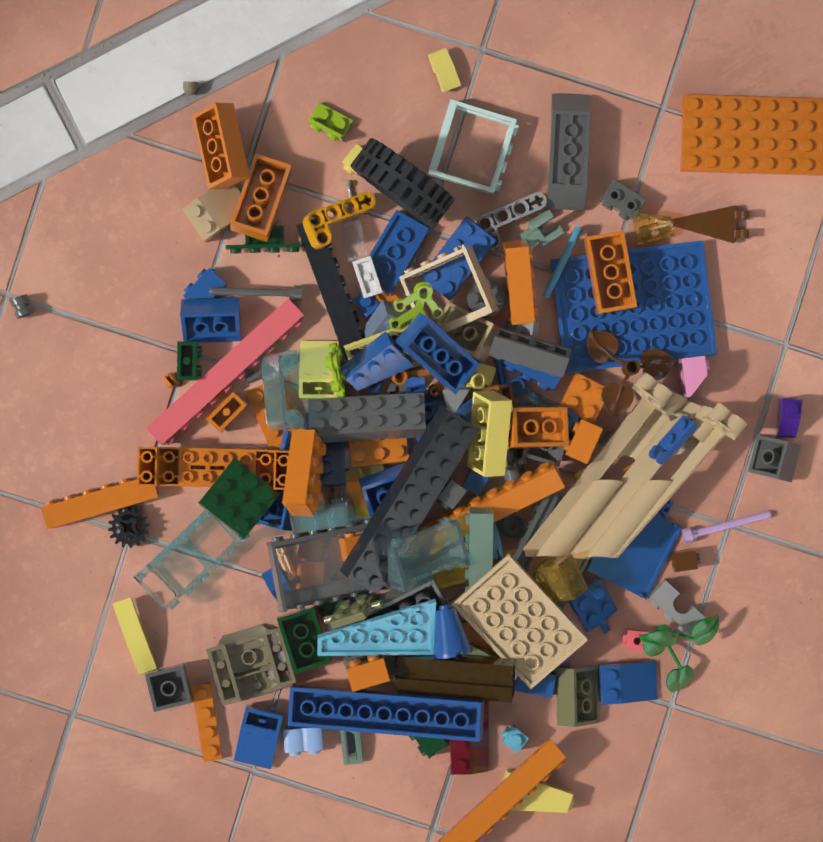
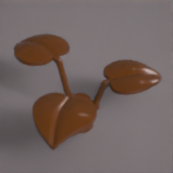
M591 330L587 336V351L595 362L602 364L610 358L623 364L622 372L625 378L621 384L610 383L604 387L601 394L602 403L611 417L623 414L633 402V390L629 387H623L630 376L637 374L643 368V372H646L658 381L668 374L676 362L671 355L657 349L646 350L640 355L642 365L634 359L622 360L612 356L618 350V341L613 334L606 331Z

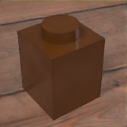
M688 549L670 552L674 572L698 569L697 564H700L699 553H696V550Z

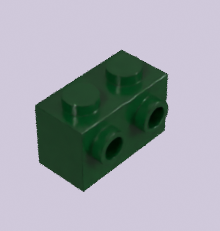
M177 341V380L198 381V377L202 376V365H199V358H202V346H199V342Z

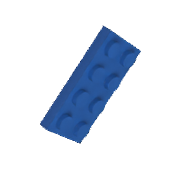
M398 210L394 212L369 255L371 256L381 289L389 295L394 291L400 280L399 277L404 274V271L429 231V228Z
M466 216L432 262L438 260V255L448 252L449 255L454 252V248L464 244L465 247H473L480 263L497 239ZM464 255L430 270L420 277L451 301L472 272Z

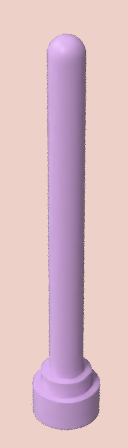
M764 511L695 530L694 528L690 529V527L681 530L683 540L687 544L693 542L699 536L772 517V512Z

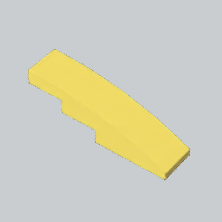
M132 597L112 603L138 673L142 674L157 669L146 632H144Z

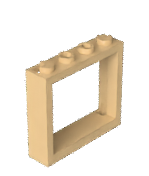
M463 244L454 248V252L449 255L448 252L438 255V260L432 262L430 259L420 263L421 267L418 269L412 267L405 270V274L399 277L406 295L409 296L414 292V287L416 286L413 278L465 255L486 307L440 326L445 333L499 310L472 246L465 247ZM416 301L410 304L412 308L415 307ZM424 306V307H423V310L425 311L426 315L429 317V315H428V313H427V311H426V308H425V306Z

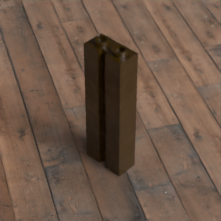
M398 655L395 657L394 667L397 668L398 675H395L394 685L397 686V693L512 703L515 696V659L456 655V657L437 659L434 658V655Z

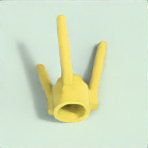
M477 369L462 387H470L471 390L485 388L486 378Z

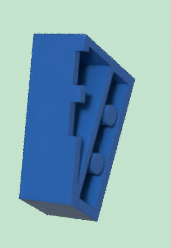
M385 331L343 364L341 369L346 380L358 391L409 369L414 365L409 355L405 354L402 348Z

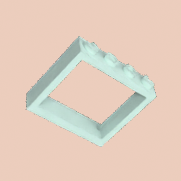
M450 99L428 175L494 195L495 191L499 192L502 180L498 179L500 173H505L508 162L504 160L506 154L510 155L513 147L510 140L512 136L516 137L519 127L515 125L517 119ZM455 110L509 126L490 187L437 171Z

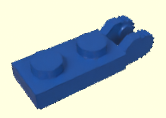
M682 415L660 440L658 445L652 447L648 456L651 459H656L660 465L666 463L698 426Z

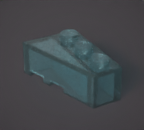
M343 498L332 499V502L328 503L319 501V509L316 510L315 517L292 516L289 512L293 534L351 525L357 521L352 499L343 500Z

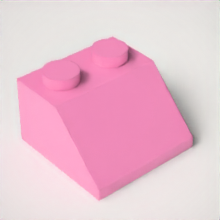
M705 356L677 360L681 395L683 397H691L706 378L707 371H710L709 360H705Z

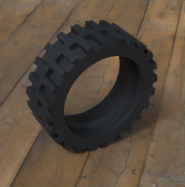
M370 138L350 165L359 176L378 191L432 228H435L454 202V198L442 186L404 157L376 139Z

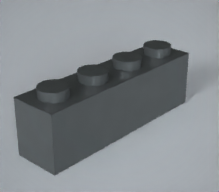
M497 327L489 356L563 378L571 349Z

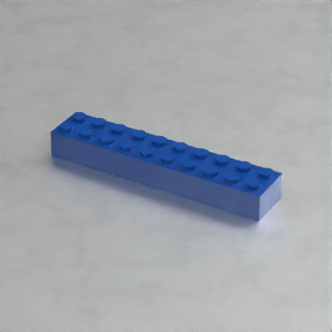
M293 685L290 687L288 726L479 742L482 739L484 700L369 690L352 692V689Z

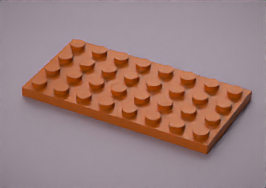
M683 94L680 172L823 176V99Z

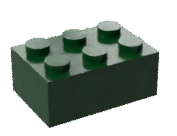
M315 605L277 617L294 674L332 661L331 656L317 655L318 635L323 633Z

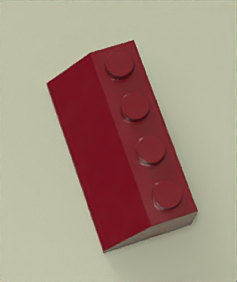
M484 700L482 739L479 742L450 739L451 775H471L489 771V701Z

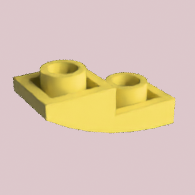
M446 48L428 54L433 72L436 73L442 92L461 86L456 69Z

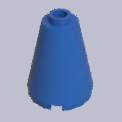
M451 604L440 605L439 609L436 610L434 658L446 659L456 657L461 652L462 655L471 653V644L455 607H451Z

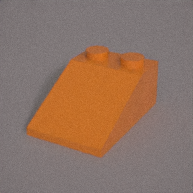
M567 407L513 408L510 416L509 448L569 446Z

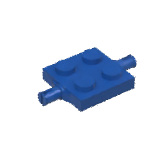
M581 577L574 579L579 590L568 602L584 630L589 633L600 625L604 634L611 631L606 620L617 611V608L602 581L596 578L590 584L585 585Z

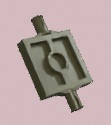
M366 594L361 595L352 601L345 600L340 603V607L333 615L324 617V622L326 625L330 624L332 629L361 621L366 619L374 610L383 608L384 602L383 600L377 601L374 594L368 596Z

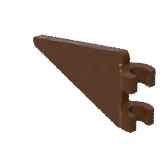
M734 205L670 219L668 224L729 243H735L737 238H749V230H737V219L749 220L750 211H738V207Z

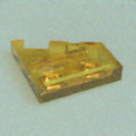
M632 213L637 245L675 236L673 220L670 216Z

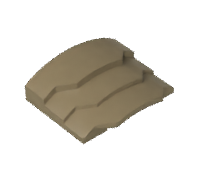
M259 624L223 635L216 647L206 649L223 706L297 684L280 628L269 630Z

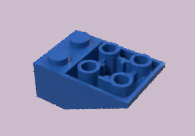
M247 704L233 761L271 769L284 713Z

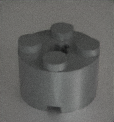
M486 279L499 310L482 318L494 317L502 310L505 304L506 296L504 289L498 282L492 279ZM476 282L470 287L466 297L467 305L471 312L486 307L485 303L482 302L483 298Z

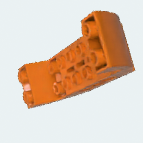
M138 447L137 486L211 487L231 461L236 458L273 489L284 490L289 451Z

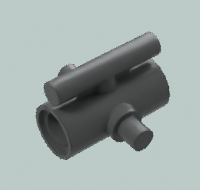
M509 448L507 450V468L505 469L504 476L506 482L520 478L526 472L524 464L527 463V459L521 457L519 448Z

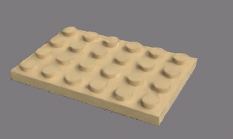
M510 553L452 603V606L501 658L515 659V673L530 689L588 641V637Z

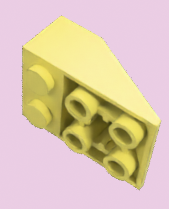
M300 341L299 398H337L336 392H333L331 387V381H334L333 373L330 368L326 367L325 358L329 354V344L337 343L339 349V341Z

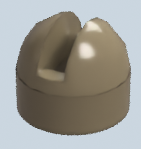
M183 82L184 92L187 95L196 94L198 82Z

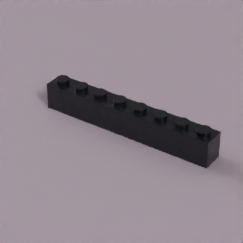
M315 218L310 220L312 224L317 225ZM303 223L296 225L347 362L348 358L344 346L366 338L363 329H358L357 322H360L357 312H352L350 307L353 301L350 293L346 294L343 288L346 286L343 275L339 276L337 268H340L337 258H332L330 250H333L331 242L322 249L313 248ZM318 235V241L324 243V238ZM361 349L350 350V353L356 355Z

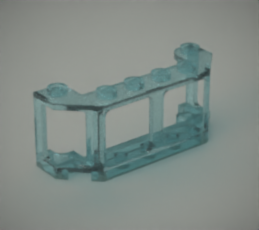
M204 510L150 563L134 576V579L165 611L168 608L173 610L180 603L178 599L184 593L189 595L196 588L194 584L198 580L203 582L210 575L208 571L212 567L216 569L224 562L222 557L226 554L230 556L238 548L236 544L239 541L241 543L245 542L250 537V534L243 540L207 510ZM209 517H213L233 538V543L214 561H209L189 540V536ZM180 545L185 546L204 567V570L184 589H180L160 568V564ZM150 573H155L175 594V597L167 605L143 582V579Z

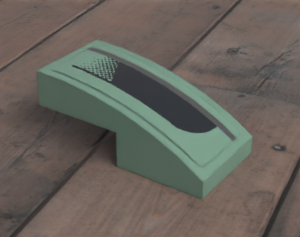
M340 730L344 765L363 763L360 732Z

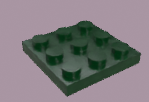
M234 458L198 504L244 540L280 493Z

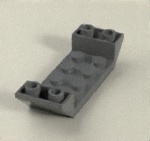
M552 94L546 209L584 211L589 160L590 96Z

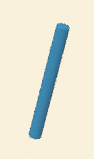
M575 227L542 294L544 297H550L583 230L582 228Z

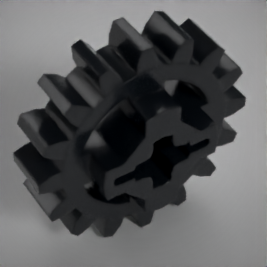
M127 506L124 508V512L118 509V515L114 513L111 515L114 520L108 521L112 525L111 528H108V531L113 532L110 538H116L115 544L122 542L123 548L126 544L129 545V548H133V543L139 546L140 539L142 541L146 540L143 535L149 534V531L145 530L146 527L150 526L149 523H145L148 517L141 516L142 510L137 513L136 507L129 511ZM126 514L133 515L131 519H125L122 516ZM138 521L141 523V531L138 529ZM132 523L131 528L133 529V531H126L125 529L127 527L125 526V524ZM117 524L120 526V533H119V534H118L117 529H116V525H117ZM127 535H132L133 537H136L133 540L125 539Z

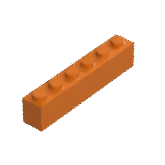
M130 478L120 480L119 485L113 487L111 483L100 486L101 490L95 492L93 488L82 491V496L78 497L71 494L63 497L64 501L58 503L56 499L47 501L45 506L40 508L48 530L160 497L157 486H137V480L130 481Z

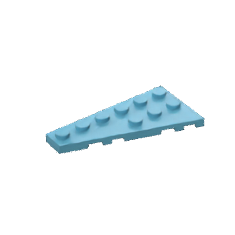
M432 599L319 634L317 639V655H434L436 600Z

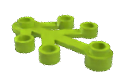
M425 281L419 282L414 287L412 294L404 299H396L393 306L398 312L404 311L406 306L416 301V305L403 315L390 318L388 323L391 329H399L402 324L412 319V322L419 313L427 316L423 310L425 302L430 307V313L434 318L442 317L443 310L440 306L436 305L431 297L433 287L430 283ZM422 288H426L424 293H420ZM398 303H403L402 307L397 308L396 306ZM435 310H440L438 314H434ZM398 321L397 325L392 326V322Z
M330 343L329 354L325 361L326 367L330 368L334 377V381H331L332 391L336 392L337 397H345L344 385L351 384L346 380L340 366L343 359L342 349H338L337 343Z

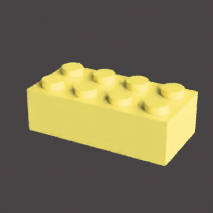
M473 391L471 423L477 426L479 431L468 447L466 466L483 477L505 476V469L507 468L506 458L507 450L509 449L508 437L511 430L510 416L513 405L512 400L495 391Z

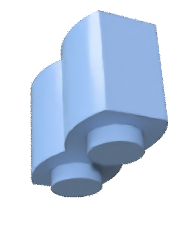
M296 726L283 728L284 750L290 756L300 755L302 751H308L309 754H318L320 750H323L322 729Z

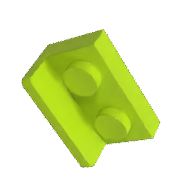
M320 102L311 118L308 119L311 129L318 133L322 130L327 133L329 139L335 142L337 140L343 141L353 120Z

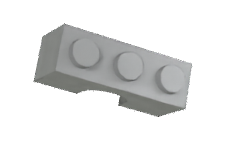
M663 579L649 594L651 598L649 602L657 610L661 607L665 611L663 615L671 623L676 621L679 624L677 628L683 634L691 635L693 626L706 617L692 605L684 612H677L674 609L673 602L680 593Z

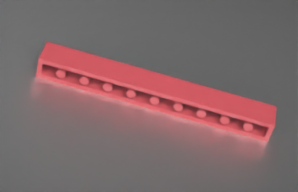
M288 298L146 429L161 445L165 443L167 445L171 444L177 438L175 434L178 431L184 432L191 425L189 421L194 417L198 419L205 412L203 409L208 404L212 406L219 400L217 396L222 391L226 393L233 387L231 383L236 378L241 380L247 374L245 371L250 366L255 367L261 361L259 357L264 353L268 355L275 348L274 344L278 340L282 342L290 335L288 331L292 327L295 329L304 322L302 319L304 315Z

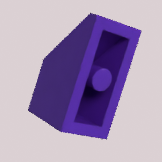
M779 399L776 437L796 438L801 420L802 400Z

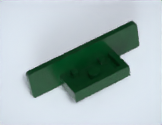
M273 226L268 242L245 235V245H225V249L230 250V254L242 253L241 250H249V253H261V250H268V253H280V249H288V252L294 253L299 252V249H303V244H284V226Z

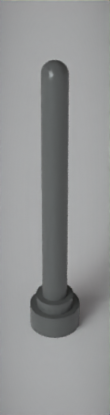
M293 285L289 289L212 287L209 289V293L211 295L284 296L293 299V301H301L302 286Z

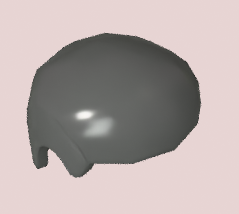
M514 512L498 520L497 529L499 534L508 540L522 537L527 529L526 519L520 513Z

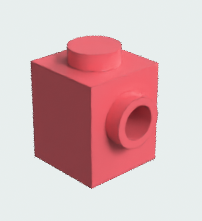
M626 628V633L622 634V644H625V648L628 650L644 651L640 635L650 631Z

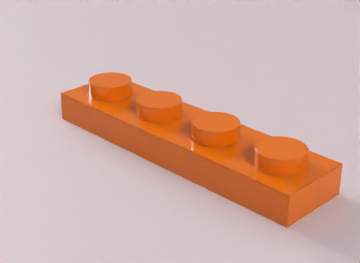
M211 683L193 685L191 688L203 762L223 759Z

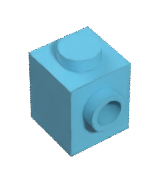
M514 724L510 727L507 726L501 734L502 742L517 754L529 739L528 735Z

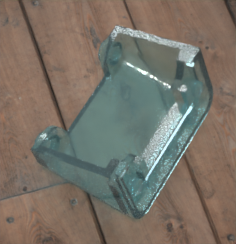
M298 350L267 354L261 362L266 423L272 430L306 428L305 418H303L298 410L286 409L283 372H291L297 366L298 361H300Z
M443 518L439 520L438 524L405 538L393 539L387 545L389 586L391 589L405 593L414 589L413 586L417 585L416 581L444 569L452 570V567L460 564L461 568L471 565L459 521L451 520V518Z

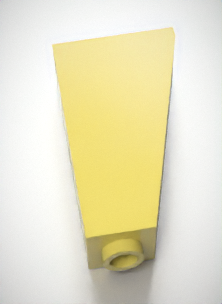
M507 769L504 779L508 777L513 771ZM540 781L536 785L537 789L531 795L526 794L522 798L523 802L514 809L512 807L510 810L567 813L569 808L572 809L575 798L572 791Z

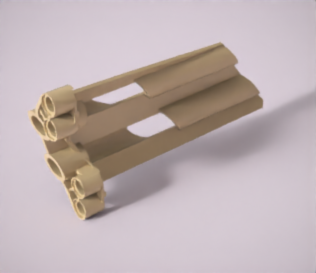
M643 372L632 386V389L642 398L523 548L525 557L553 556L566 559H590L591 557L618 558L726 435L736 440L747 426V423L739 416L732 414L721 403H717L714 408L697 405L688 401L682 395L670 391L667 387L658 383L652 376ZM684 415L693 421L698 428L673 456L682 453L690 455L669 481L651 480L662 465L658 464L656 459H651L648 456L649 451L654 445H658L660 440ZM629 456L635 459V462L620 481L600 480L616 458Z

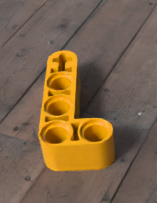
M364 192L314 210L306 215L303 219V227L311 246L315 249H322L328 245L332 239L328 226L360 215L373 208L376 203L374 195ZM361 201L367 202V204L358 205ZM345 205L351 208V213L345 210ZM328 211L334 214V219L328 216ZM310 217L316 219L317 225L311 223ZM318 235L324 238V243L318 241Z

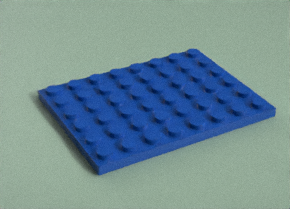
M703 240L627 250L637 307L598 315L587 255L568 258L554 287L561 346L571 349L565 373L622 367V363L610 358L605 363L600 364L589 356L586 341L591 330L606 331L613 334L618 341V350L612 356L622 360L625 359L626 361L634 359L639 364H641L640 355L649 349L664 351L675 360L717 355ZM560 258L550 260L552 273Z

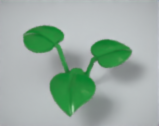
M718 615L698 621L691 630L692 637L680 633L676 629L672 631L666 624L660 625L656 631L640 635L643 649L648 656H657L667 647L674 658L678 669L671 670L666 677V686L670 692L679 691L689 684L694 675V671L689 665L682 667L671 648L677 642V635L690 641L695 640L697 645H704L710 642L717 634L719 629Z

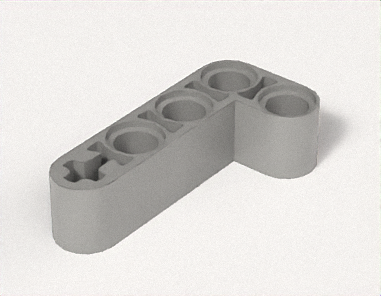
M533 193L483 214L477 219L476 223L478 225L482 219H487L490 222V227L484 230L497 239V245L489 251H495L501 244L498 228L539 212L545 207L547 198L543 193ZM535 197H537L538 200L542 199L540 206H538L537 204L532 205L530 207L532 210L529 211V205L526 202L527 200L530 204L535 201ZM518 204L523 205L525 213H516L515 206ZM505 212L508 219L504 222L499 221L497 214Z

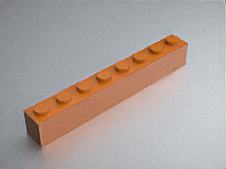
M553 461L543 463L538 469L532 472L527 471L520 478L509 480L504 486L498 489L493 488L482 497H475L463 506H456L447 514L438 515L435 520L429 523H422L417 530V538L427 555L465 537V532H469V525H466V514H469V507H493L494 523L565 488L564 480Z
M551 738L546 740L437 842H479L481 835L484 833L487 835L494 829V823L498 820L501 822L508 816L509 813L507 811L512 807L514 809L523 802L522 798L526 794L531 795L537 789L536 785L540 781L545 782L551 776L550 772L555 767L559 769L566 762L564 760L566 755Z

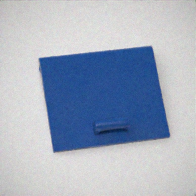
M655 515L618 558L593 557L587 570L647 600L682 527Z

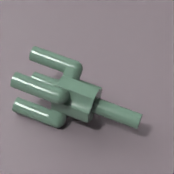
M548 209L528 223L529 228L520 233L522 240H526L528 245H531V248L538 244L544 247L563 235L564 230L558 225L546 233L542 225L554 218L551 210Z

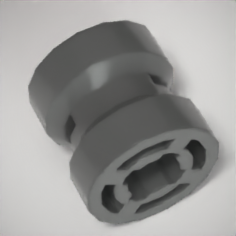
M27 294L9 301L16 310L14 313L16 319L34 313L33 307L29 305Z

